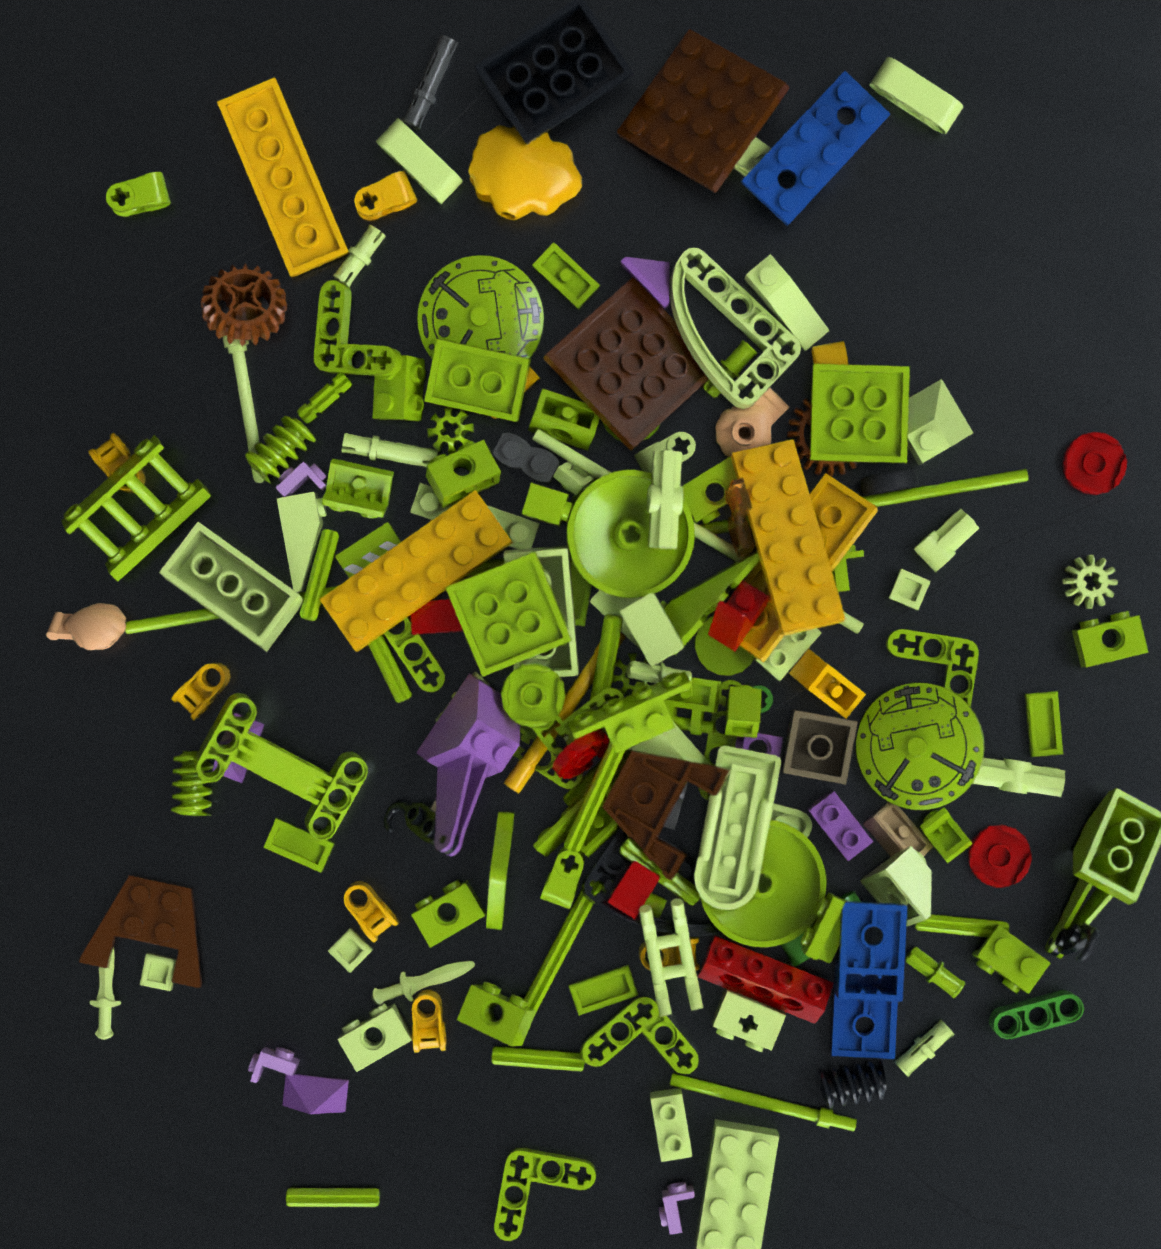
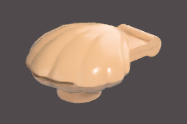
M769 388L751 407L741 409L733 406L731 409L723 411L715 426L716 442L723 454L728 457L733 452L769 445L772 440L771 426L790 407Z
M104 603L90 605L74 614L55 612L46 636L50 640L72 639L78 646L86 650H103L111 647L125 632L126 617L117 606Z

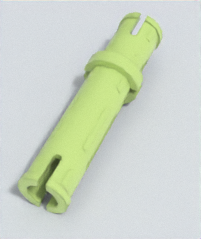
M345 433L342 444V453L366 456L372 461H376L377 458L427 467L429 462L438 455L437 449L380 440V436L374 435L373 438Z

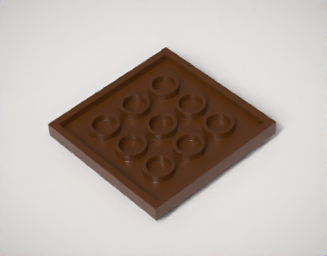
M689 29L620 126L617 133L621 138L716 193L790 88L781 79Z
M634 277L553 347L543 358L630 451L709 380L688 350L675 320Z

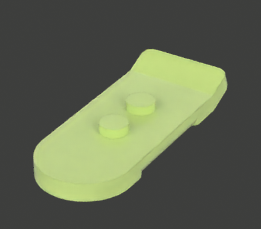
M721 746L718 750L715 766L728 768L731 772L718 796L715 797L712 794L709 796L695 869V885L699 895L706 903L718 909L731 910L745 905L754 896L758 887L781 759L776 755Z

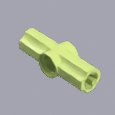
M669 450L653 451L652 485H649L647 510L650 513L648 548L677 549L678 518L681 515L683 506V487L680 486L682 452Z
M984 757L979 774L973 784L999 787V790L1021 794L1032 792L1061 797L1065 785V770L1047 766L1032 765L1031 762L1004 758L1003 760Z

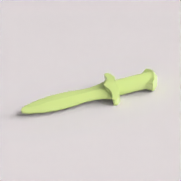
M114 947L109 968L99 967L100 983L96 1000H90L92 1006L99 1007L98 1029L95 1035L103 1040L114 1035L111 1029L112 1007L121 1004L120 1000L115 1001L112 989L115 964Z
M473 961L451 963L415 977H406V974L401 972L400 983L383 989L374 988L372 1000L376 1005L381 1006L387 1000L405 995L410 1002H413L412 996L419 990L458 978L473 969L475 963Z

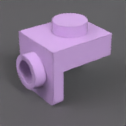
M302 462L295 470L290 467L278 478L281 483L276 489L284 497L291 496L311 478L324 491L327 484L323 480L327 476L315 463L309 466L307 463Z
M264 1047L260 1054L254 1053L248 1069L249 1072L253 1073L250 1081L257 1083L264 1067L293 1076L300 1059L293 1057L294 1052L288 1049L277 1047L276 1050Z
M678 1182L668 1185V1190L662 1191L664 1206L658 1207L662 1227L668 1226L670 1235L682 1233L677 1201L695 1197L693 1185L686 1186L685 1182Z

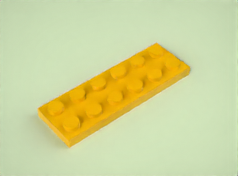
M274 77L217 101L290 277L293 278L348 255L346 243L276 78Z
M791 439L733 452L731 460L781 635L786 636L844 622L846 619L794 440Z
M825 473L810 493V498L831 570L833 571L878 512V509L875 505ZM759 561L745 579V582L770 597L762 565ZM772 600L769 601L740 644V647L763 663L784 637L780 632Z
M475 490L319 600L350 645L358 652L444 592L447 586L458 582L513 542Z

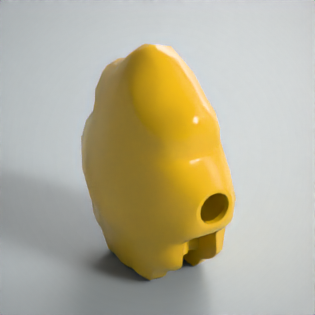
M498 125L488 133L479 135L468 169L469 179L475 187L478 199L490 202L498 215L509 220L520 219L531 212L548 216L554 213L561 204L574 198L582 188V176L574 164L573 152L567 144L552 141L547 132L526 145L514 127L508 128Z

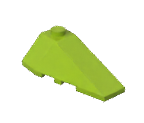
M758 551L749 554L674 596L669 603H666L664 600L660 602L684 645L702 627L708 618L707 616L716 610L718 602L720 600L724 602L729 595L728 593L732 589L734 590L760 561Z

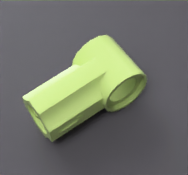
M959 509L937 531L933 530L914 550L934 572H937L956 554L955 551L979 527L967 513Z

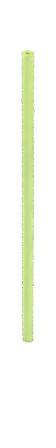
M540 429L536 431L532 438L533 441L597 479L612 473ZM694 522L695 538L736 562L749 555ZM844 612L846 619L839 624L858 634L864 623Z

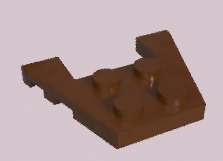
M634 750L631 751L602 808L629 837L633 838L643 849V853L650 861L652 860L662 870V874L671 881L676 876L687 854L658 837L686 783L689 781L716 797L720 793L731 770L725 767Z
M129 875L81 955L79 963L109 968L116 936L178 949L172 982L201 988L202 976L200 975V956L197 946L193 888Z

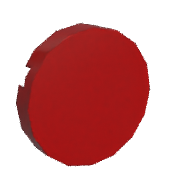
M1090 432L1080 435L1070 442L1064 452L1062 467L1065 478L1073 488L1083 494L1098 495L1107 493L1120 484L1126 474L1127 458L1117 439L1107 433Z
M598 729L577 738L557 756L553 762L552 769L558 777H563V779H571L591 768L593 765L591 760L596 755L599 759L604 756L610 742L609 737L602 729Z
M1003 824L990 825L980 830L971 840L972 845L968 849L969 866L974 876L984 884L995 888L1009 887L1020 882L1029 872L1032 853L1026 837L1017 829Z

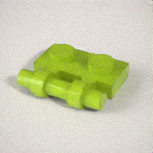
M692 677V688L667 698L664 702L672 721L680 730L690 731L691 735L701 736L702 733L713 735L716 723L704 721V713H717L721 681ZM677 707L691 709V718L678 717Z

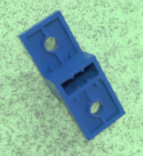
M844 71L745 176L741 183L788 226L891 114ZM847 108L853 112L854 120L851 124L844 125L839 122L837 113L840 109ZM787 171L793 174L795 184L792 188L786 189L779 185L778 175L781 172Z
M844 901L845 904L841 910L839 960L835 959L830 1054L831 1056L895 1059L898 1002H903L907 905ZM873 926L878 927L882 932L880 941L875 944L867 943L864 939L865 931ZM865 1016L872 1019L873 1027L869 1032L860 1033L856 1030L855 1025L859 1018Z

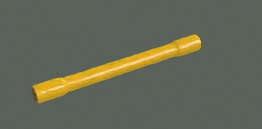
M620 633L618 648L626 638L622 633ZM600 642L595 648L594 654L565 695L563 710L559 714L562 721L573 713L593 683ZM557 722L552 730L543 733V736L546 737L550 733L555 739L558 733L554 728L559 727L560 724ZM538 736L503 783L518 794L535 771V767L547 751V747Z

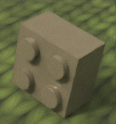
M792 709L781 772L846 785L858 722Z

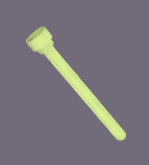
M224 336V348H228V353L232 354L248 451L257 454L254 445L257 442L260 443L245 358L249 340H246L242 347L239 340L235 339L229 344L227 336ZM252 468L254 481L257 483L264 482L265 480Z

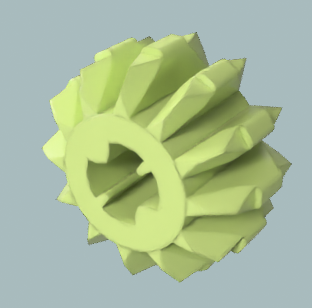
M1087 555L1086 564L1080 557L1074 559L1077 569L1072 566H1067L1065 569L1067 573L1072 575V578L1062 579V584L1072 585V588L1068 589L1065 595L1068 597L1077 594L1073 602L1076 606H1079L1085 599L1086 609L1093 608L1094 600L1099 606L1105 605L1103 595L1110 598L1114 596V592L1107 588L1108 585L1118 584V580L1108 579V575L1115 572L1114 567L1103 570L1106 559L1100 558L1095 564L1094 555ZM1093 575L1092 581L1096 586L1086 589L1087 582L1083 579Z

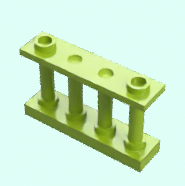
M155 435L150 440L145 439L140 442L134 450L135 454L79 505L77 503L72 505L64 513V519L61 521L69 535L79 527L108 556V561L105 565L109 574L117 581L122 579L211 497L206 486L198 478L193 483H187L158 454L164 447ZM148 462L178 491V497L169 505L163 504L135 476ZM124 484L155 513L154 519L146 526H140L111 497ZM101 505L131 534V540L123 547H116L88 519Z

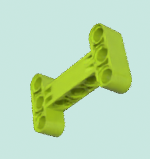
M235 693L226 700L194 758V768L199 778L209 783L216 782L221 779L230 762L233 761L311 802L312 805L305 816V825L309 833L320 841L331 838L337 831L367 777L368 767L365 761L357 753L345 752L337 758L331 771L327 772L249 731L257 714L256 707L251 698L246 694ZM239 702L249 705L248 712L242 717L232 714L233 707ZM224 730L233 733L232 741L226 745L217 742L218 734ZM212 758L218 761L217 768L214 771L207 773L201 770L204 760ZM351 761L358 762L359 769L355 774H344V768L347 763ZM333 790H343L344 795L339 802L332 803L329 801V794ZM317 818H328V824L324 829L315 830L313 828V823Z

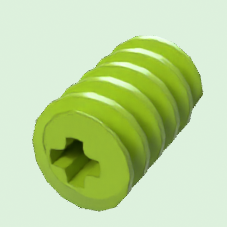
M284 416L281 419L283 427L279 425L273 426L272 431L275 436L267 433L263 436L266 445L259 442L254 445L257 454L251 451L245 454L249 465L270 484L269 474L277 478L281 476L277 469L278 465L286 469L289 468L286 461L287 456L294 460L298 459L294 450L296 447L306 451L307 447L304 440L307 439L313 443L316 441L314 435L307 427L294 417Z
M183 751L181 755L173 757V760L181 763L182 767L173 769V773L181 776V780L172 782V786L181 789V792L172 795V799L180 801V805L172 807L171 811L180 815L211 816V814L202 811L212 806L211 801L203 799L204 796L212 794V789L203 786V784L209 782L199 778L194 768V758L198 751ZM205 760L201 765L203 772L213 768V764Z

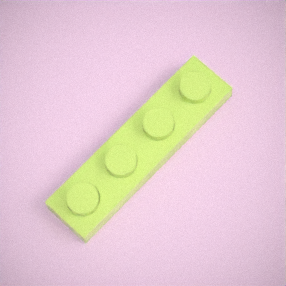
M420 483L410 513L433 520L456 503L442 508L431 486ZM488 506L513 543L509 547L515 549L532 548L540 523Z

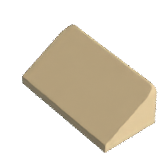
M887 802L864 822L867 830L891 857L910 846L914 850L919 851L923 856L933 848L932 844L902 809L890 802Z

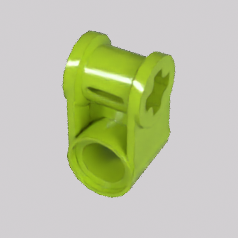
M151 172L135 179L116 183L106 193L108 205L115 214L121 217L163 209L171 204L162 172ZM125 194L127 197L125 205L120 206L118 203L120 195Z
M565 847L560 849L551 873L549 872L540 899L567 909L571 908L585 862V856L581 850L575 853ZM569 855L575 856V862L577 863L573 864L571 868L565 866L566 861L564 860L568 859Z

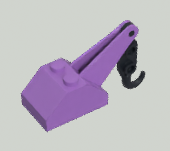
M468 674L416 752L424 760L437 767L436 812L424 803H411L405 799L397 800L390 805L384 816V828L388 833L393 832L391 822L394 815L402 811L407 827L429 845H435L437 850L448 856H454L459 852L485 778L502 772L520 745V725L511 719L503 708L501 692L472 674Z

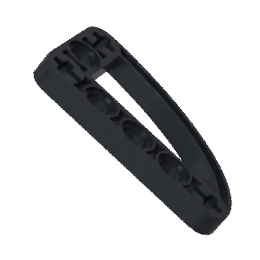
M620 827L582 884V892L584 897L596 906L642 928L640 912L633 919L608 903L612 891L631 864L629 860L619 853L621 845L627 838V834ZM661 836L658 837L659 839L663 840L664 842H666V843L670 844L671 846L677 848L676 846H674L673 844H671L670 842H668L667 840H665V839L662 838ZM609 853H618L622 857L623 864L619 870H612L607 866L606 857ZM686 855L683 862L688 863L692 868L691 877L687 880L695 885L697 861ZM600 867L605 874L614 877V880L611 881L609 878H606L601 887L605 890L604 894L598 893L594 896L591 893L593 888L589 884L590 881L597 882L603 875L597 872ZM654 917L657 933L665 935L676 933L674 922ZM713 923L687 924L690 938L709 937L722 933Z

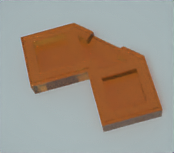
M739 478L732 480L725 491L726 503L729 504L732 512L731 517L727 518L728 530L738 558L748 556L755 548L746 519L747 514L752 509L744 479Z

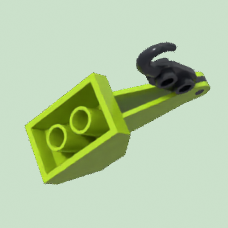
M1118 788L1107 793L1084 825L1073 851V875L1078 877L1079 880L1056 928L1046 943V952L1060 959L1064 955L1074 954L1082 948L1083 950L1077 957V961H1084L1092 953L1099 939L1098 929L1089 924L1113 897L1128 905L1137 902L1161 845L1160 811ZM1092 885L1097 887L1094 893L1089 898V900L1086 902V904L1083 906L1081 911L1074 919L1080 906L1082 905L1084 899L1090 891Z

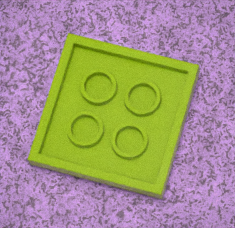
M813 364L810 461L907 463L910 366Z
M536 550L446 587L482 677L572 641Z

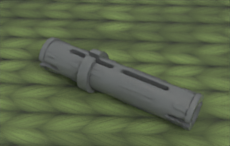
M445 35L439 36L417 88L412 90L411 96L413 97L402 119L405 125L416 130L421 129L427 111L431 105L435 104V94L448 68L452 55L458 46V42H455L454 39Z

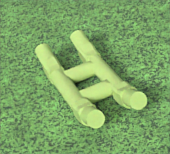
M682 899L671 901L676 932L674 934L657 937L652 907L650 905H643L639 908L660 1017L672 1015L665 981L668 979L684 976L691 1010L703 1008ZM678 946L682 964L663 967L659 949Z

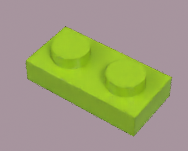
M554 242L532 265L578 310L600 287L588 273Z

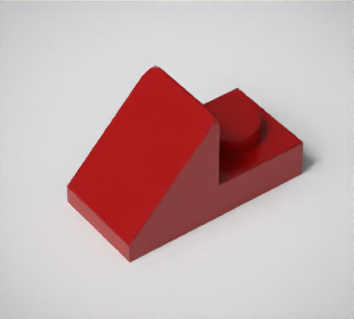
M742 580L727 603L721 600L718 602L708 635L736 652L771 600L770 597Z
M637 861L631 862L616 885L608 903L635 919L639 913V908L645 904L658 883L660 876Z

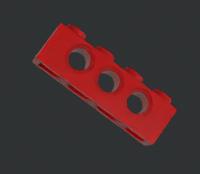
M717 936L713 938L706 950L697 976L814 1024L824 1013L834 984Z

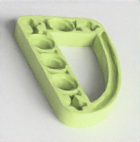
M689 248L682 253L672 270L669 283L670 303L678 330L691 355L714 386L737 408H749L797 359L801 351L800 342L704 251L699 248ZM696 258L699 261L697 267L688 268L689 260L692 261ZM706 268H708L710 272L706 274L703 280H700L699 277L702 272L704 273ZM711 278L720 279L724 284V291L716 293L710 290L708 280ZM685 279L763 351L735 382L708 350L692 321L685 298ZM735 299L744 301L747 305V312L745 314L735 313L732 310L731 302ZM755 322H766L770 327V334L767 336L757 334L754 329ZM777 333L779 337L776 341H774L772 345H770L768 342ZM788 344L791 349L789 353L783 356L779 351ZM759 364L769 365L773 371L772 378H761L757 373V366ZM751 381L756 384L749 392V397L746 396L741 399L738 396L740 389H745Z

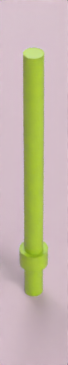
M672 1073L670 1086L816 1122V1126L828 1129L830 1126L854 1132L857 1124V1119L834 1114L833 1110L820 1107L818 1110Z

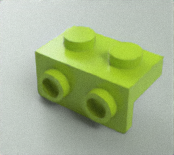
M401 355L403 364L397 374L394 376H375L372 419L408 420L414 422L422 420L424 408L423 385L426 376L424 359ZM390 357L385 359L376 358L375 363L386 366V364H391L392 360Z
M332 458L322 505L329 506L330 509L338 512L348 510L360 513L366 518H382L389 505L394 472Z
M830 892L826 899L822 898L814 914L817 918L812 928L808 927L801 939L800 944L803 945L801 950L806 956L815 960L820 959L827 963L832 962L840 945L841 910L846 900Z
M1000 925L995 926L981 948L975 950L972 954L979 959L976 963L978 967L990 975L994 971L1004 978L1001 983L1015 994L1020 990L1029 994L1050 965L1048 960Z

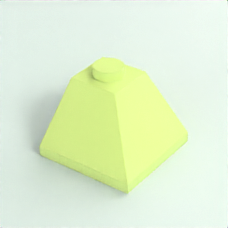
M942 379L909 398L907 447L918 465L973 434Z
M912 846L897 852L860 880L878 903L907 905L906 927L927 920L931 916L932 871L927 866L924 856L919 851L914 850Z

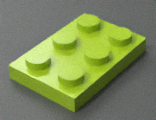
M437 339L424 402L518 422L531 359Z

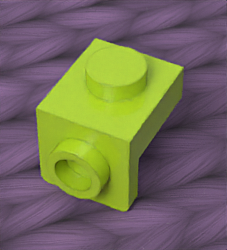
M855 545L851 546L832 571L838 592L850 590L846 559L864 557V550L856 551Z
M945 807L940 811L934 810L924 818L923 824L920 825L926 838L947 863L972 845L971 840L953 820Z

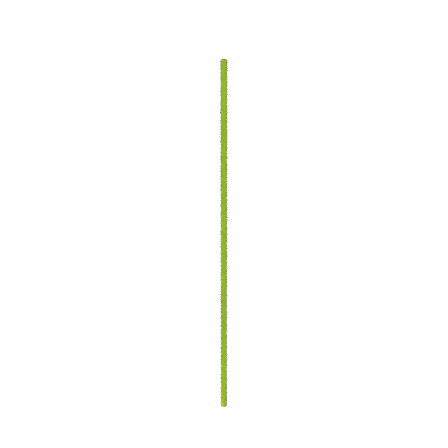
M1027 469L863 496V498L879 507L1028 481ZM748 516L710 522L706 525L698 524L713 534L751 528ZM504 558L488 560L465 577L474 576L504 563ZM338 586L325 588L323 596ZM306 591L298 593L302 599H304ZM205 608L125 622L126 634H133L220 618Z

